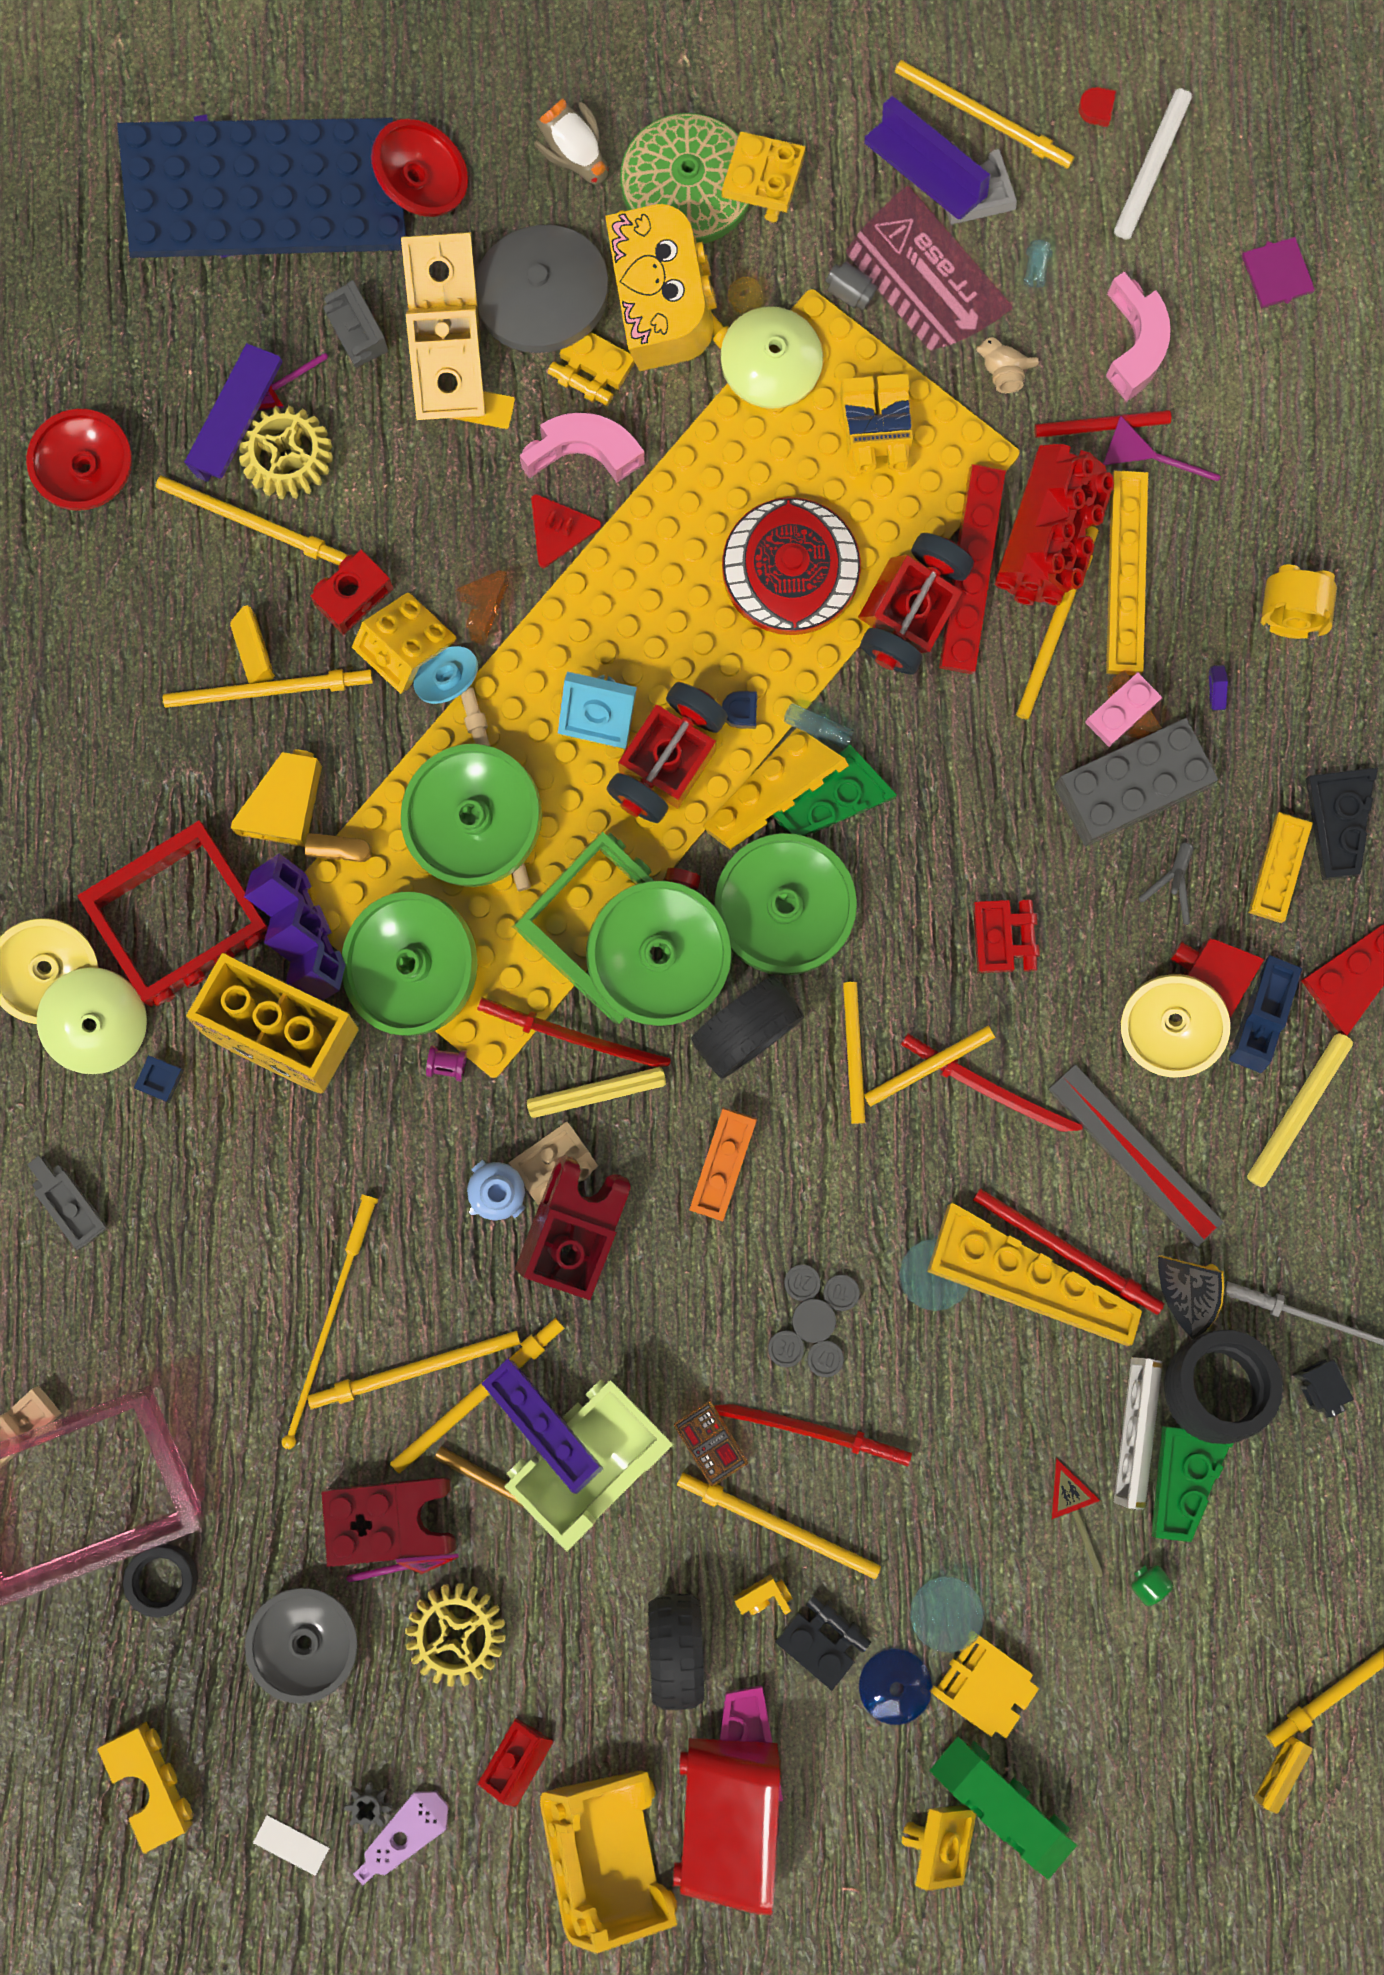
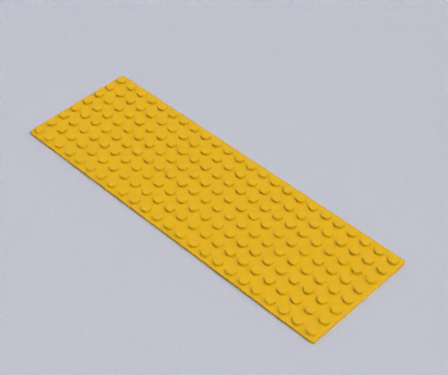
M814 289L806 291L790 310L800 315L812 326L821 343L823 352L822 370L811 392L793 405L771 409L748 403L739 397L727 383L481 667L474 681L468 687L474 689L480 713L485 714L488 728L485 730L490 747L499 749L518 761L532 777L540 795L542 805L541 830L534 849L524 862L531 888L518 891L513 873L500 881L485 886L465 887L447 883L423 869L411 855L405 843L401 829V806L404 793L413 775L435 754L457 745L475 744L472 733H468L464 718L467 715L461 695L450 703L336 835L341 838L365 840L372 848L370 859L365 862H355L343 859L316 858L304 872L312 886L307 890L314 906L320 905L332 932L327 935L330 944L340 951L341 954L348 931L361 912L376 900L393 893L417 892L435 896L451 905L463 917L476 945L478 960L476 980L472 993L460 1013L448 1024L435 1030V1032L458 1051L466 1050L467 1058L491 1078L500 1076L537 1031L531 1029L529 1034L522 1032L523 1027L478 1011L477 1007L481 997L526 1014L532 1011L537 1013V1018L547 1020L574 988V985L511 926L601 832H604L607 836L611 833L618 840L620 839L626 846L623 851L632 860L636 857L642 860L652 871L649 876L654 881H663L667 868H674L705 832L703 825L757 770L860 647L864 634L869 628L873 627L860 620L858 616L890 557L908 555L919 562L911 553V549L921 533H930L950 540L961 525L970 466L974 464L1007 472L1019 457L1017 447ZM777 345L769 346L771 352H780V348ZM908 374L913 442L907 468L901 470L889 469L887 455L875 456V470L858 473L853 458H848V446L840 400L842 379L873 376L875 390L877 376ZM779 498L807 499L831 509L850 528L860 552V578L849 606L829 625L802 635L776 634L761 629L749 622L732 604L723 582V551L733 527L754 507ZM567 672L594 678L605 675L604 680H607L608 676H610L616 683L637 687L626 749L656 704L678 718H682L666 700L668 692L676 682L686 683L706 691L721 707L723 700L732 692H757L756 729L735 728L725 722L717 733H713L694 725V728L716 741V752L680 807L677 809L667 803L669 808L663 819L659 823H653L639 816L638 818L624 811L620 807L621 804L606 790L613 776L619 773L618 762L626 749L558 734L564 680ZM599 850L532 922L581 969L587 972V940L596 916L612 897L636 884Z

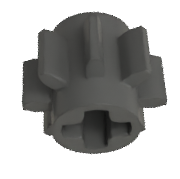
M372 1781L368 1782L365 1790L362 1792L359 1788L354 1787L351 1794L356 1801L347 1802L344 1806V1810L352 1811L353 1817L349 1825L352 1826L356 1823L363 1825L364 1833L369 1831L371 1824L374 1822L378 1826L383 1827L386 1821L381 1812L391 1811L393 1805L384 1803V1795L387 1789L384 1788L380 1792L373 1789ZM373 1801L376 1805L373 1811L369 1810L364 1813L361 1810L362 1805Z

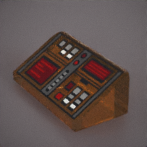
M711 1401L706 1402L674 1423L675 1429L711 1486L718 1484L749 1463Z

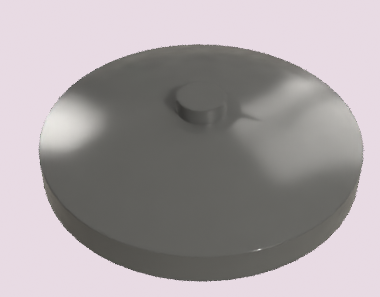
M535 225L508 234L489 249L481 260L475 274L478 314L483 325L499 342L523 352L546 353L573 345L593 330L602 318L608 304L610 284L602 255L590 240L566 227Z

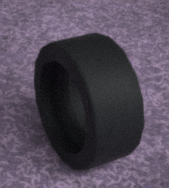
M163 1543L150 1546L135 1555L125 1569L123 1579L125 1597L132 1608L144 1616L160 1618L172 1615L187 1605L196 1592L198 1582L196 1564L186 1551L176 1545ZM158 1558L169 1559L174 1562L182 1575V1585L178 1594L170 1601L163 1603L153 1602L145 1597L139 1584L140 1573L144 1566L151 1560Z

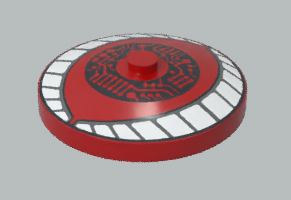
M802 498L774 499L751 509L736 523L730 532L722 558L724 586L728 597L738 612L757 627L781 635L811 633L835 621L852 601L861 571L859 548L847 524L831 509L815 501Z

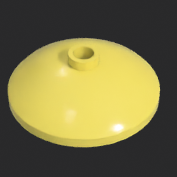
M51 918L29 919L10 927L0 936V1006L9 1014L22 1021L37 1024L38 1006L44 993L54 981L76 969L98 968L97 957L90 942L73 926ZM47 961L51 964L52 968L48 972H43L38 968V963Z
M1163 975L1145 982L1129 997L1122 1013L1121 1034L1127 1051L1143 1068L1166 1077H1186L1207 1069L1222 1055L1230 1036V1017L1222 997L1204 981L1188 975ZM1176 1013L1181 1015L1182 1019L1179 1022H1173L1169 1019V1016Z

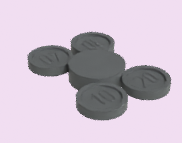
M797 1265L787 1272L784 1279V1286L788 1295L795 1300L804 1301L796 1307L792 1315V1326L795 1333L791 1331L776 1333L769 1341L768 1354L775 1364L781 1367H791L796 1365L803 1357L804 1344L802 1340L816 1343L808 1352V1366L814 1374L820 1377H831L841 1370L844 1362L843 1353L839 1346L833 1342L824 1341L830 1337L835 1329L836 1317L833 1309L846 1311L853 1308L859 1300L860 1290L856 1281L851 1277L837 1275L830 1278L824 1286L823 1296L825 1302L812 1299L820 1289V1277L812 1267Z

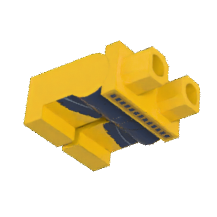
M908 374L877 376L875 390L873 376L842 379L840 400L848 446V458H853L858 473L875 470V456L887 455L889 469L901 470L907 468L913 442Z

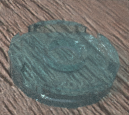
M937 1239L921 1241L910 1248L901 1260L898 1274L901 1289L908 1300L919 1308L931 1311L950 1309L959 1303L969 1290L967 1286L927 1272Z
M950 1577L933 1579L922 1586L912 1601L910 1613L913 1630L922 1643L935 1651L945 1653L962 1651L972 1645L981 1633L985 1616L981 1598L975 1590L963 1581Z

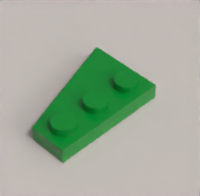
M848 745L839 753L849 765L840 773L837 770L833 771L822 779L823 785L813 792L809 788L793 800L795 804L785 812L782 810L778 811L772 816L788 834L808 836L891 801L897 797V794L851 745Z
M1162 1426L1152 1537L1192 1542L1209 1501L1207 1498L1216 1478L1219 1479L1224 1467L1222 1466L1229 1448H1232L1234 1443L1213 1444L1204 1442L1188 1434L1185 1429Z

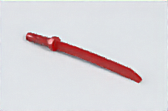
M481 997L477 1007L478 1011L523 1027L522 1032L528 1034L532 1029L580 1046L649 1066L664 1067L669 1066L671 1063L670 1058L587 1035L537 1018V1013L532 1011L526 1014Z
M909 1033L906 1034L900 1044L924 1060L939 1053ZM958 1059L940 1068L941 1076L945 1078L951 1076L981 1094L1058 1131L1069 1132L1083 1129L1081 1124L1031 1103L959 1065L957 1063Z
M722 1404L712 1407L715 1415L806 1435L851 1448L852 1453L866 1452L907 1467L912 1457V1452L864 1437L865 1433L860 1431L857 1432V1435H853L803 1420L734 1404Z

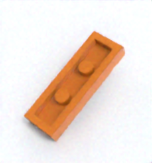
M725 1107L722 1108L690 1205V1211L720 1221L724 1220L757 1118Z

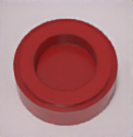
M667 868L664 881L682 884L696 891L699 888L701 876L679 868Z

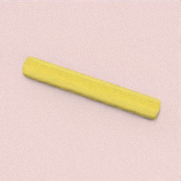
M657 1067L530 1098L527 1100L529 1115L532 1118L663 1087L666 1085V1078L663 1069Z

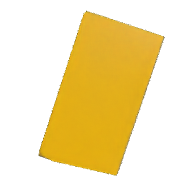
M248 605L243 606L232 619L231 629L248 683L273 680L275 675L256 615L251 607Z
M1293 1736L1285 1740L1256 1792L1254 1800L1265 1809L1277 1814L1307 1762L1312 1748Z

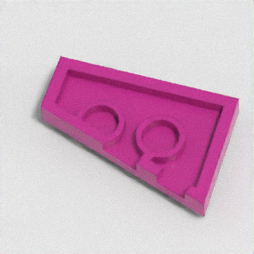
M762 1685L725 1692L719 1740L773 1743ZM781 1786L779 1790V1801H783Z

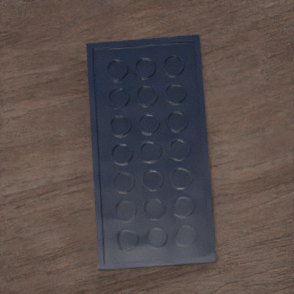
M393 118L117 123L130 258L402 250L401 237L406 236L403 208L396 204L382 189L375 176L371 160L372 146L377 135L386 125L393 122Z

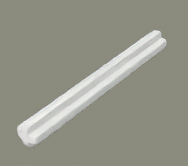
M1178 88L1173 94L1114 229V234L1118 237L1129 239L1132 236L1192 98V94L1189 91Z

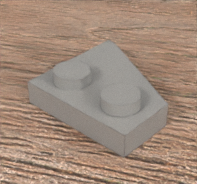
M999 149L989 153V159L980 165L990 174L988 196L960 220L946 210L950 225L1016 210L1017 200Z

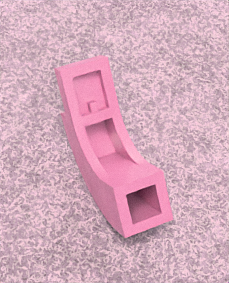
M1123 272L1113 279L1107 294L1130 322L1134 331L1135 343L1129 351L1112 362L1106 377L1127 402L1141 392L1156 374L1168 349L1170 320L1166 306L1158 292L1155 290L1147 297H1144L1139 283L1134 279H1130Z
M589 413L565 414L544 422L540 425L543 440L530 442L523 449L522 454H520L521 467L529 478L560 457L573 453L586 454L599 460L616 482H619L645 464L644 450L625 428L608 418Z

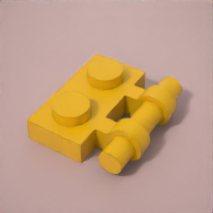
M590 332L573 345L561 349L560 358L569 362L568 365L563 367L556 362H552L548 369V374L558 379V384L566 388L571 386L584 393V398L593 403L598 401L608 406L613 398V394L604 389L606 384L619 390L634 366L635 361L630 353ZM581 369L594 376L595 379L589 381L578 375V372Z

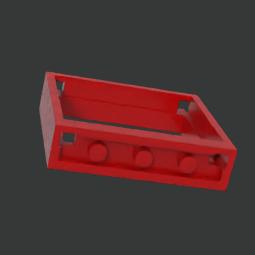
M200 820L77 895L143 1003L150 1007L154 1005L158 1007L164 1002L169 1003L175 998L174 993L184 986L191 988L201 983L206 978L205 973L214 968L222 953L236 959L235 955L245 948H248V950L257 948L258 944L265 940L268 925L257 907L244 897L245 888L208 829ZM203 846L251 923L148 987L101 911V908Z

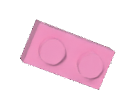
M1137 673L1087 718L1085 723L1110 747L1152 709L1162 697Z

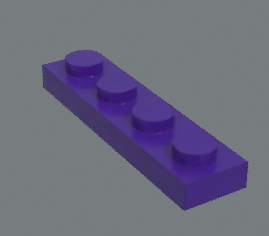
M506 1359L481 1383L572 1493L578 1494L604 1469L513 1360Z

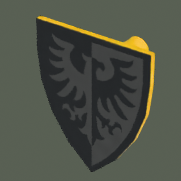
M1159 1255L1158 1270L1164 1298L1178 1324L1193 1340L1207 1331L1218 1317L1223 1304L1224 1271L1219 1270L1214 1264H1209L1205 1267Z

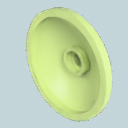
M770 306L750 310L734 321L724 337L720 360L727 383L739 397L755 406L775 409L793 405L811 392L822 370L823 352L815 330L804 318L790 310ZM777 345L780 348V352H771L769 346Z
M80 968L59 977L44 993L37 1011L38 1035L47 1053L65 1068L84 1074L106 1073L124 1065L140 1048L147 1029L146 1007L133 985L120 974L103 968ZM87 1018L93 1019L97 1025L96 1029H85L83 1021Z

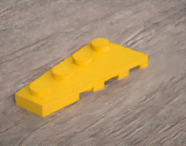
M797 727L703 827L709 835L731 850L765 826L768 817L781 810L785 812L795 804L793 802L795 798L809 788L813 792L824 784L822 779L835 770L840 773L849 765L844 757Z

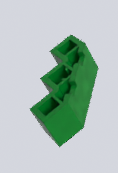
M958 1736L929 1771L963 1805L965 1804L1001 1840L1006 1841L1015 1849L1024 1861L1049 1880L1077 1847V1844L1067 1835L1071 1828L1055 1813L1049 1818L1027 1799L1031 1792L1015 1777L1009 1782L987 1762L991 1755L976 1741L968 1745Z

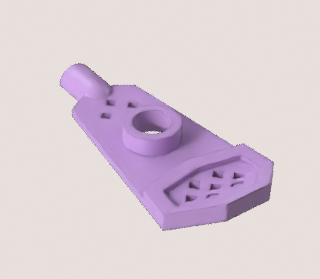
M437 1791L414 1792L365 1851L366 1862L353 1875L362 1885L375 1874L386 1875L447 1829L448 1803ZM397 1832L405 1833L407 1843L397 1845L394 1842V1834Z

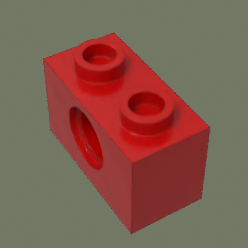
M362 550L355 555L350 554L344 558L339 564V570L330 578L325 577L320 580L310 596L315 607L342 635L346 634L394 590L390 578ZM347 585L358 586L357 592L351 596L341 594Z

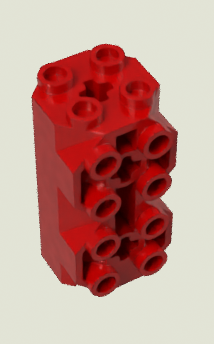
M1039 445L994 584L996 587L1014 594V600L1020 604L1032 606L1036 601L1059 606L1065 593L1083 586L1091 555L1094 552L1093 539L1086 535L1085 529L1103 522L1110 493L1114 488L1112 474L1106 472L1105 465L1090 452L1080 450L1079 456L1069 453L1071 446Z

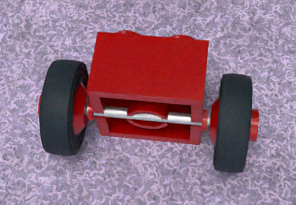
M921 533L912 546L911 553L919 562L908 555L890 557L858 616L860 620L873 627L866 631L861 640L860 647L862 650L875 659V662L880 666L909 675L914 674L920 666L923 658L921 653L931 651L962 593L961 590L941 578L940 575L954 580H965L974 564L972 557L955 542L930 533Z
M676 682L666 697L668 704L682 718H678L656 704L619 760V773L613 776L606 788L607 792L621 804L620 807L634 817L638 818L639 816L653 823H659L663 819L669 808L667 803L677 809L680 807L716 752V741L693 726L696 725L709 732L717 733L723 727L728 717L726 711L709 693L682 682Z

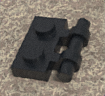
M814 1593L806 1602V1605L815 1612L811 1620L808 1621L797 1612L774 1641L827 1688L833 1691L855 1663L854 1659L845 1653L846 1649L852 1644L863 1653L869 1647L871 1641L861 1633L862 1628L854 1621L849 1623L835 1611L837 1607L831 1601L827 1600L825 1602ZM826 1622L841 1634L835 1643L819 1630Z

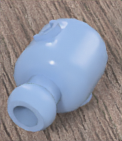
M483 1159L472 1169L474 1173L470 1177L467 1187L468 1199L471 1204L469 1213L471 1215L479 1214L485 1219L494 1221L507 1219L510 1216L516 1218L526 1208L523 1205L525 1197L524 1181L518 1171L508 1164L501 1162L485 1163Z

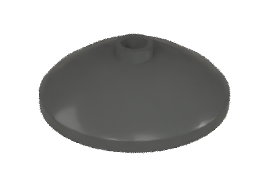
M313 1588L289 1589L270 1598L259 1608L251 1620L245 1640V1655L248 1668L258 1685L268 1694L279 1700L297 1704L320 1700L338 1689L350 1674L358 1649L356 1627L347 1609L330 1594ZM302 1635H307L311 1638L312 1644L310 1648H303L300 1645L299 1639Z

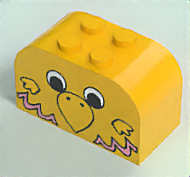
M664 204L646 206L605 216L628 350L639 371L689 361L702 354L710 344L713 336L714 323L711 309H716L717 303L713 287L711 288L709 279L711 269L708 256L705 254L703 242L697 243L687 217L677 208Z
M223 953L186 1015L203 1035L218 1045L304 1088L321 1094L325 1092L359 1031L348 1013Z

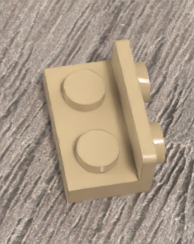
M568 1122L508 1162L512 1168L518 1171L524 1181L525 1188L538 1206L542 1200L553 1168L561 1156H570L579 1163L581 1172L578 1182L585 1180L598 1167Z

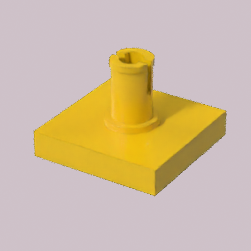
M966 1805L929 1808L926 1828L913 1822H908L905 1825L903 1833L909 1834L910 1837L902 1836V1844L921 1850L915 1883L916 1887L930 1891L964 1884L976 1814Z

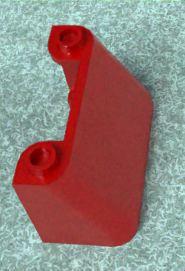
M688 1738V1751H680L679 1775H687L683 1854L681 1862H674L673 1886H680L681 1895L757 1915H772L780 1790L778 1743Z

